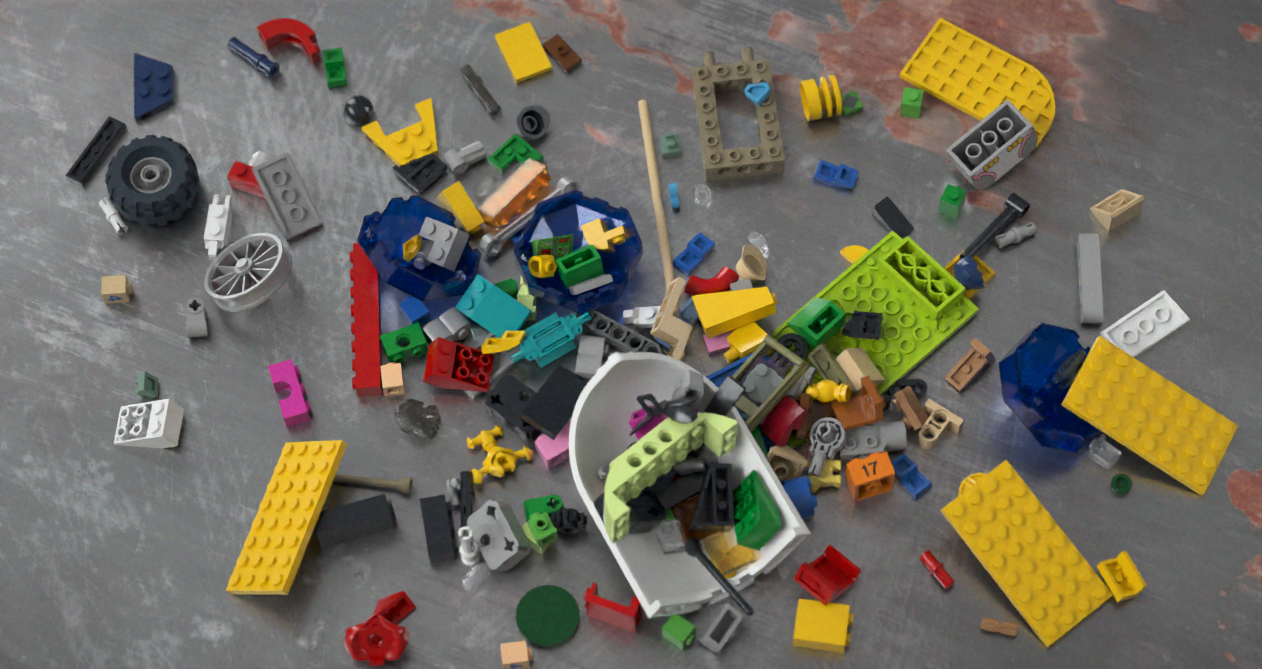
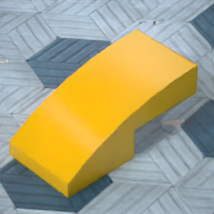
M505 331L501 338H486L481 346L482 354L497 353L511 349L521 343L526 332Z

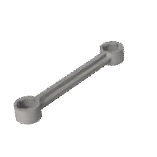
M569 176L561 178L554 192L496 235L489 233L483 236L479 243L480 250L490 257L496 256L502 249V243L562 198H574L579 191V184Z

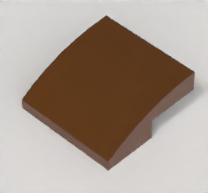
M698 495L694 496L692 500L684 501L671 509L684 545L691 538L702 541L723 533L688 531Z

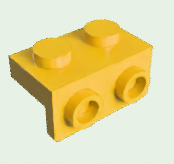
M1123 551L1116 558L1102 561L1097 565L1117 602L1137 597L1147 586L1127 551Z

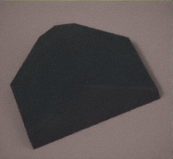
M854 311L852 317L843 326L842 334L852 338L879 340L882 313Z

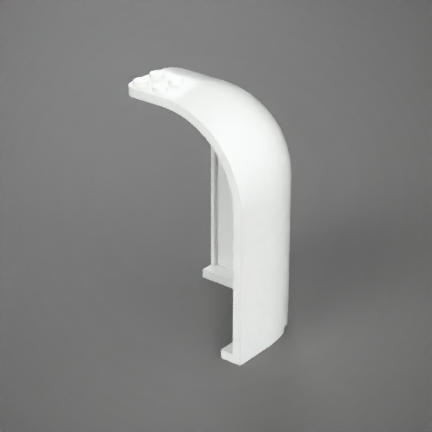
M616 352L609 356L608 361L596 371V374L585 386L572 414L569 431V458L574 481L584 503L647 616L655 618L701 609L700 605L710 602L713 605L730 597V595L696 557L689 556L684 551V542L675 518L673 521L657 525L651 532L627 534L622 540L618 539L612 544L606 533L605 525L594 506V501L605 491L607 480L600 478L598 474L600 467L609 466L613 460L626 451L631 443L639 441L635 433L629 436L632 431L629 425L631 413L642 409L636 398L651 393L658 403L663 400L669 401L675 389L680 386L682 376L688 370L701 373L677 359L658 353ZM704 375L703 397L695 405L698 413L704 411L719 389ZM645 400L647 406H654L652 402ZM733 407L727 417L738 422L735 448L730 453H725L722 457H719L706 446L698 458H704L705 464L707 463L708 466L711 463L731 464L733 490L740 485L752 470H755L780 511L782 525L759 551L737 544L735 525L729 532H723L699 541L702 544V552L718 570L721 562L730 555L732 562L729 566H723V573L725 575L727 573L732 574L734 572L732 567L735 566L737 574L727 580L737 592H740L756 582L754 580L756 576L762 572L767 574L780 564L810 532L736 408Z

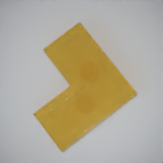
M717 532L702 539L710 561L723 576L757 561L751 548L741 545L729 548L723 532Z

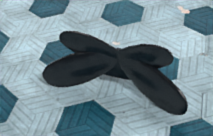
M651 393L638 396L636 400L647 415L633 428L629 436L640 430L657 414L664 413L673 421L682 424L695 421L698 415L687 404L698 400L699 397L686 396L669 401L663 400L658 403ZM645 400L652 402L654 406H647Z

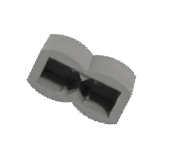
M453 307L444 312L439 318L429 322L422 330L424 337L431 344L438 337L453 342L464 339L468 336L471 329L470 323L458 309Z
M581 335L575 374L580 378L592 379L596 371L605 364L603 361L604 356H608L609 344H606L604 337Z
M688 370L682 376L680 386L673 392L671 400L686 396H698V400L687 404V406L694 410L695 405L703 397V375Z

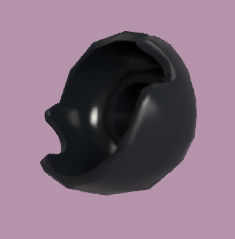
M356 95L346 101L343 117L350 125L362 126L366 120L371 119L374 107L369 99Z

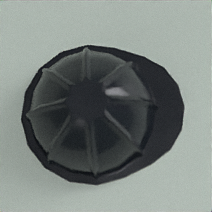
M542 106L523 108L516 119L518 131L528 139L540 138L551 124L550 114Z

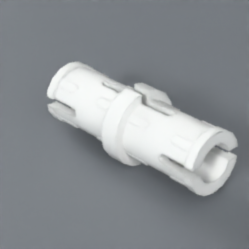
M109 197L104 198L107 205L101 199L99 206L106 214L107 221L113 225L118 235L123 234L120 227L123 228L124 232H127L128 226L121 218V213L119 214L115 209Z

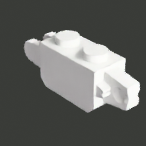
M214 194L213 202L209 205L204 233L205 248L208 249L209 260H214L220 250L228 247L232 226L231 195H226L225 204L219 205L220 195Z

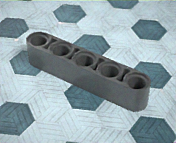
M582 306L577 310V318L586 312L591 317V320L582 324V329L596 337H604L606 342L626 353L658 352V354L664 355L657 343L588 306ZM607 325L605 329L599 330L601 326ZM619 334H624L622 338L616 339ZM636 343H641L639 347L633 348Z

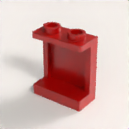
M828 545L824 553L813 562L808 564L805 561L801 564L794 580L827 606L855 584L861 569L832 545Z
M593 582L591 588H587L584 595L587 615L636 632L643 615L639 599L633 596L629 607L599 597L598 584Z

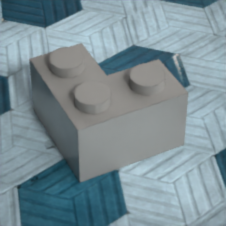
M426 217L419 236L434 241L427 260L455 271L470 234Z

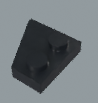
M434 154L426 155L421 159L409 161L410 164L400 167L395 165L392 167L393 172L418 194L447 170V165Z

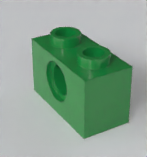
M419 322L380 336L389 363H403L406 359L420 357L428 352L427 343ZM403 344H409L407 347H401Z

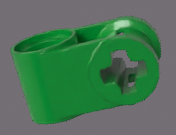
M555 494L531 498L523 502L526 522L536 512H541L542 514L547 512L550 518L552 513L565 508L561 497Z

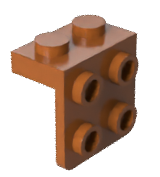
M869 376L861 378V394L851 396L848 402L840 403L838 399L832 401L831 408L844 430L883 421L885 401L883 396H879L877 385L872 383Z

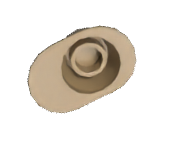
M747 244L743 247L742 256L736 264L739 279L742 281L750 278L751 284L759 280L764 281L767 270L765 257L757 247Z

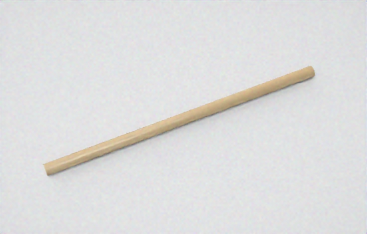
M640 100L638 105L667 291L670 282L675 279L649 106L647 100Z

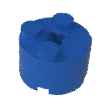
M801 476L780 481L802 520L813 517L815 515L814 508L817 507V499L815 495H811L809 477Z

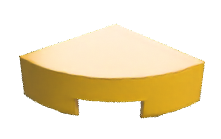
M417 234L403 244V258L407 262L411 261L418 253L422 244V237Z
M852 245L842 249L840 255L851 264H854L869 250L862 246Z

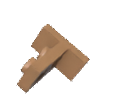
M976 338L970 343L972 348L945 376V379L960 393L987 363L992 365L996 361L992 352Z

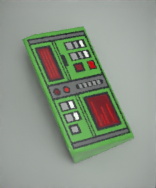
M573 234L531 241L534 256L547 254L555 258L572 251Z

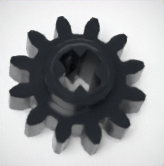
M564 508L557 510V513H552L550 520L556 530L559 529L560 532L565 534H574L580 532V529H586L588 516H584V513H579L576 509Z

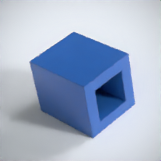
M417 294L412 297H406L399 304L402 315L410 325L419 322L420 327L431 321L429 310Z

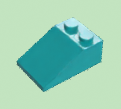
M479 274L455 307L499 338L503 336L505 331H519L532 312L529 308Z

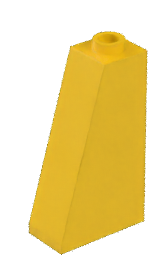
M768 287L692 296L694 308L708 339L777 313L775 305L778 304L774 293L770 294Z

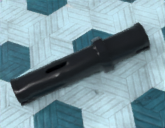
M471 471L460 472L461 486L458 490V495L460 496V528L468 527L467 520L473 514L475 490L473 489V473Z

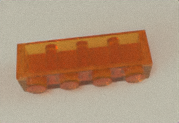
M531 158L524 162L477 208L485 221L484 224L500 231L551 180L547 166Z

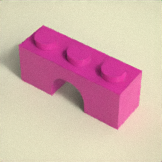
M292 359L269 365L268 369L275 391H291V395L288 398L278 401L286 427L309 421L308 413L312 412L309 400L304 401L303 395L306 394L303 382H298V377H301L298 365L294 366Z

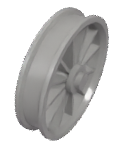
M255 233L245 236L230 244L213 260L205 275V289L214 299L217 306L224 311L241 312L249 310L268 300L283 286L292 269V257L288 250L283 247L280 239L273 234Z

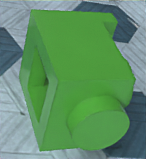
M536 512L530 516V520L527 521L528 528L539 548L558 540L557 530L553 526L547 512L543 514Z

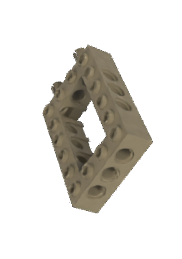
M748 46V54L746 47L741 49L743 62L715 65L714 52L709 51L710 56L708 58V53L705 51L702 53L704 66L691 68V80L706 181L785 171V158L769 59L754 61L753 48ZM768 83L771 88V94L760 107L756 105L755 111L756 117L758 116V133L761 135V145L723 150L715 92L744 91L749 84Z

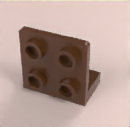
M801 393L796 398V402L808 412L800 430L793 429V439L810 441V430L815 422L826 417L836 419V415L831 408V402L809 399L810 394Z

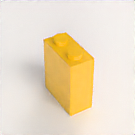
M799 598L793 646L844 653L845 646L850 644L851 633H847V627L852 626L854 613H849L850 605L829 603L825 606L820 601Z

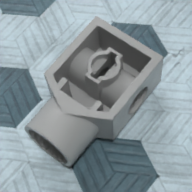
M880 421L845 430L847 434L846 443L838 453L841 465H847L853 459H864L875 452L883 453L886 451L906 450L904 421ZM838 427V430H839V432H840V433H839V434H840V438H841V429H840V427Z

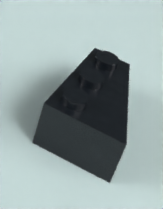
M711 463L705 470L688 531L729 532L734 527L731 464Z

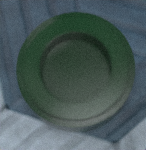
M1125 474L1115 475L1110 483L1112 492L1119 496L1127 495L1132 487V480Z

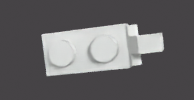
M678 305V309L674 314V316L679 319L681 311L680 305ZM661 306L637 307L634 310L623 311L625 324H634V326H639V328H652Z

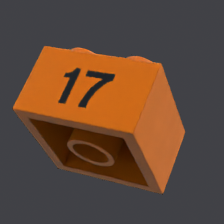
M887 451L872 453L864 459H853L846 466L845 481L853 502L892 491L894 488L895 471Z

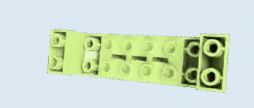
M697 413V419L687 424L678 423L668 417L609 464V474L604 492V525L611 543H615L618 539L622 540L629 532L630 508L625 505L626 502L631 498L638 497L646 486L653 485L660 475L668 473L675 463L683 461L687 454L693 449H698L702 442L719 457H722L725 453H730L736 446L738 422L713 413Z

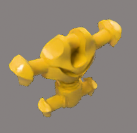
M497 424L490 431L482 430L477 437L471 440L469 437L466 439L469 449H474L475 446L481 444L483 450L488 453L482 464L483 467L479 470L475 468L471 470L474 476V483L482 484L483 477L488 473L492 476L503 477L505 472L515 471L517 459L526 457V460L530 461L533 458L534 451L527 448L524 444L523 449L514 452L511 448L499 447L494 437L502 436L504 429Z

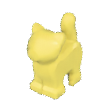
M813 460L808 461L805 467L810 468ZM826 460L821 477L808 475L811 483V493H815L820 487L835 486L840 488L841 475H833V472H840L841 460Z

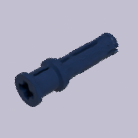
M236 37L228 41V48L250 61L256 70L263 71L268 78L275 77L279 72L280 65L277 62L270 61L265 54L255 52Z

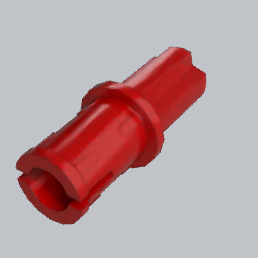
M930 550L925 551L919 559L930 570V575L935 576L944 588H950L955 583L954 579L944 569V564L940 563Z

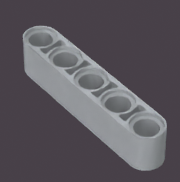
M1078 233L1077 251L1081 323L1102 324L1103 294L1099 233Z

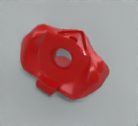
M375 614L364 622L347 628L345 630L344 645L354 660H369L371 666H383L385 660H397L402 656L409 642V629L391 623L383 615Z

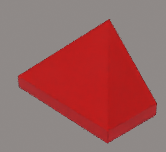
M400 591L379 599L373 615H383L388 621L396 625L416 606L405 591Z

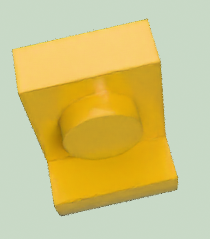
M596 219L581 226L588 244H593L595 249L603 253L615 252L613 244H622L626 241L625 239L631 237L629 230L624 226L608 231L606 222L601 219Z

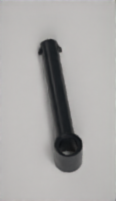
M1012 193L1004 203L1003 207L1006 209L959 255L960 259L965 256H972L974 258L1015 216L1021 219L1027 213L1031 204L1016 193Z

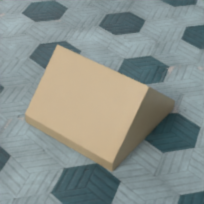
M1121 189L1091 207L1090 210L1103 227L1110 232L1141 213L1144 197Z
M863 348L845 349L836 358L857 389L854 395L861 394L862 377L869 376L872 383L876 385L885 381Z
M787 444L785 447L777 445L772 447L766 456L779 481L799 477L808 463L806 458Z

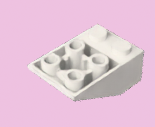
M171 399L122 406L120 408L114 444L160 449L178 446L184 408Z

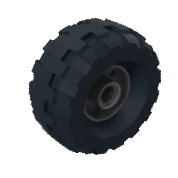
M146 135V138L142 139L137 137L130 140L131 143L127 146L122 145L118 149L117 155L113 156L110 160L105 177L109 197L119 214L124 215L125 219L132 223L139 222L142 226L152 227V224H158V226L167 225L168 221L173 219L176 221L183 216L182 213L184 211H189L194 204L193 199H196V196H198L200 179L194 159L185 146L177 141L174 142L172 138L165 136L157 138L156 135Z

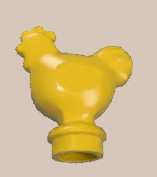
M821 380L818 383L809 385V388L806 389V394H810L811 399L816 398L820 402H832L838 399L840 403L850 400L851 387L844 383L838 385L832 380Z

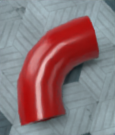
M722 267L716 276L709 279L692 275L685 286L684 293L695 296L726 292L731 289V283L737 282L739 275L728 267Z

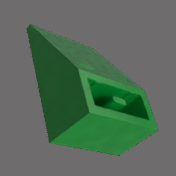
M752 470L740 485L733 490L734 525L737 544L759 551L782 525L777 505L757 472Z

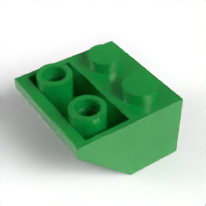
M593 244L584 245L554 258V262L557 265L556 272L567 289L572 285L604 274L601 257Z
M815 297L787 323V326L803 337L815 349L820 343H826L845 325L846 314L833 302Z

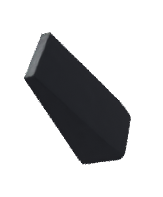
M888 196L873 207L872 214L890 232L894 231L899 237L903 238L914 230V227Z

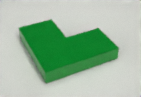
M516 133L488 158V162L501 173L515 161L531 172L544 160L542 154Z

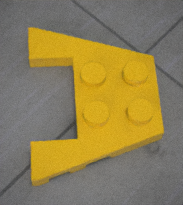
M431 98L415 104V109L422 120L387 136L384 135L378 121L361 127V130L365 136H368L377 147L379 146L399 167L410 164L409 161L421 159L426 155H437L438 148Z

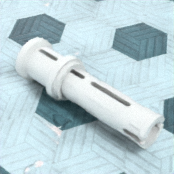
M462 527L458 532L461 542L459 549L461 559L464 564L473 566L480 560L478 545L473 540L472 530H469V527Z

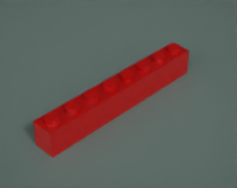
M377 242L353 243V251L349 253L350 263H353V269H350V279L354 281V287H350L351 299H354V305H351V317H354V323H351V333L355 335V341H351L352 353H355V359H352V371H355L356 377L352 378V388L357 391L358 397L383 395L380 368L382 366V346L380 338L379 248Z

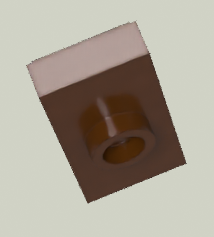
M556 34L542 44L546 52L566 73L582 63L579 55L559 34Z

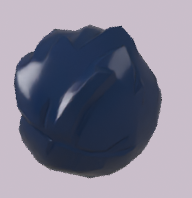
M965 256L954 266V278L966 288L965 290L984 288L982 273L978 271V263L973 261L972 256Z

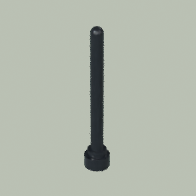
M696 538L688 540L683 546L684 551L689 556L696 557L747 616H752L754 613L752 607L702 552V544Z

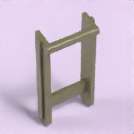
M769 335L764 337L762 344L732 377L742 383L772 349H775L796 364V366L759 407L743 395L734 405L750 417L745 422L750 432L760 424L811 367L810 364Z

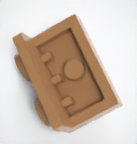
M907 386L892 395L893 400L891 402L897 411L900 410L904 417L902 421H904L907 429L911 428L913 432L922 427L929 417L911 387Z

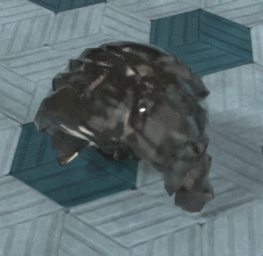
M415 399L405 400L397 406L394 415L396 423L402 432L424 439H433L438 433L436 430L440 429L438 425L441 424V416L437 406L428 405L427 407H422L424 402Z

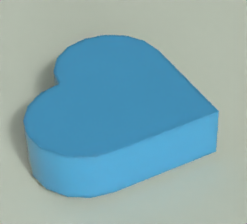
M761 82L757 85L749 84L744 92L750 101L760 107L770 96L771 88L768 83Z
M670 183L668 187L672 208H680L676 183Z

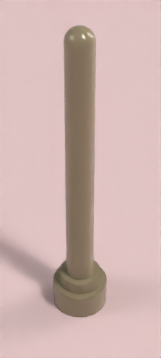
M335 474L333 482L397 488L398 491L405 494L411 493L413 484L412 477L391 480Z

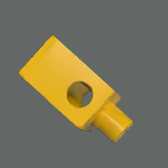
M755 322L735 329L727 337L730 349L723 354V357L731 364L738 358L742 359L752 354L762 344L764 337L768 334ZM772 349L767 355L773 353L775 349Z

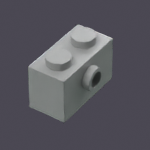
M728 603L721 605L697 640L713 652L720 651L726 641L729 642L736 633L734 630L744 615Z

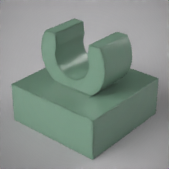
M669 133L659 137L662 157L682 155L679 134L673 135V133Z
M145 371L139 373L138 379L135 381V384L138 385V390H135L134 393L139 396L145 395L151 399L158 397L159 378Z

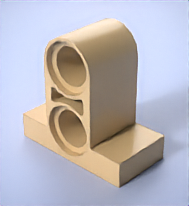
M928 399L924 404V410L929 418L920 430L919 444L926 450L933 449L948 429L958 435L963 429L964 420L931 399ZM941 419L944 423H937L935 420ZM931 435L933 438L927 439L924 436Z

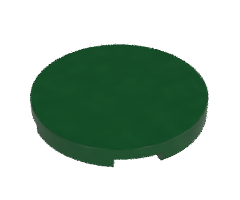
M543 585L531 589L521 598L516 609V623L520 634L528 642L543 646L544 648L556 647L567 642L573 636L580 621L579 607L575 598L567 590L554 585Z

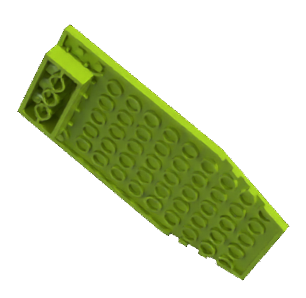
M891 231L815 296L829 300L846 314L845 323L852 317L854 311L882 313L879 340L849 337L842 334V327L825 343L835 359L845 349L863 348L885 380L877 385L879 396H883L891 385L905 377L979 312V308L964 296L966 288L909 236L902 239L894 231ZM815 297L781 324L772 334V338L778 341L783 335L796 334L787 326V323ZM792 343L789 349L792 352L797 351L794 349V343ZM807 343L808 354L806 355L804 361H806L808 364L814 367V365L808 358V355L814 350V348H812ZM774 351L768 357L778 375L785 379L791 372L794 363L788 365L786 362L780 361ZM817 370L810 385L823 380ZM747 393L742 394L748 400L754 401ZM793 429L787 440L792 449L807 442L806 440L793 439Z

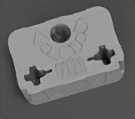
M491 499L469 516L467 526L469 530H472L475 542L490 569L508 571L530 553L531 545L508 502Z

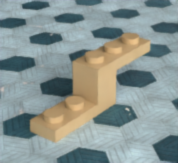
M681 277L670 282L650 332L651 335L671 345L667 356L682 361L685 356L684 348L692 338L690 333L693 326L674 316L678 309V305H676L678 299L682 297L685 291L683 286L686 280Z

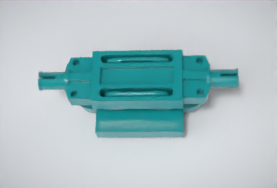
M555 312L524 330L526 332L523 338L524 341L519 344L520 351L510 356L512 362L515 364L523 358L528 362L535 359L539 367L542 368L574 350L576 346L573 339L582 332V324L591 320V317L588 316L589 313L586 312L578 318L574 314H570L565 318L563 316L559 318Z

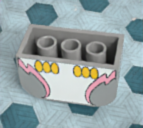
M1007 99L947 148L946 152L951 163L977 190H983L990 187L1027 157L1036 146L1038 138L1033 125Z

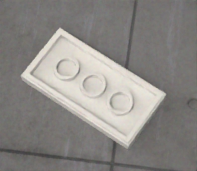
M1163 290L1100 332V336L1136 359L1188 324L1190 318Z

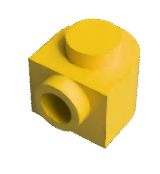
M547 254L531 257L528 264L530 273L539 278L554 276L557 268L554 256Z

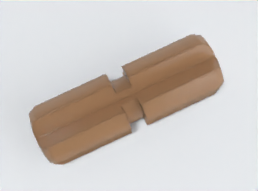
M983 617L981 629L992 632L1000 631L1002 634L1016 636L1018 624L1007 621L999 622L997 619Z

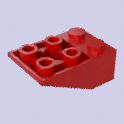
M438 337L429 345L423 382L440 388L488 392L494 354H482V350Z

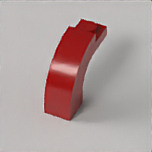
M277 18L256 26L259 37L268 51L284 43H294L303 48L313 64L320 61L318 54L320 49L317 45L316 34L305 23L290 18Z

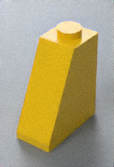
M459 181L443 190L437 196L439 202L463 232L474 234L482 229L480 225L485 221Z

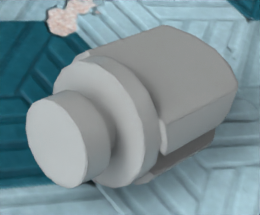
M422 240L421 247L414 257L415 261L413 264L416 268L424 269L432 263L427 258L434 241Z

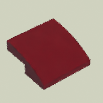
M785 395L769 412L760 430L777 446L785 447L792 429L800 430L808 411L792 397Z

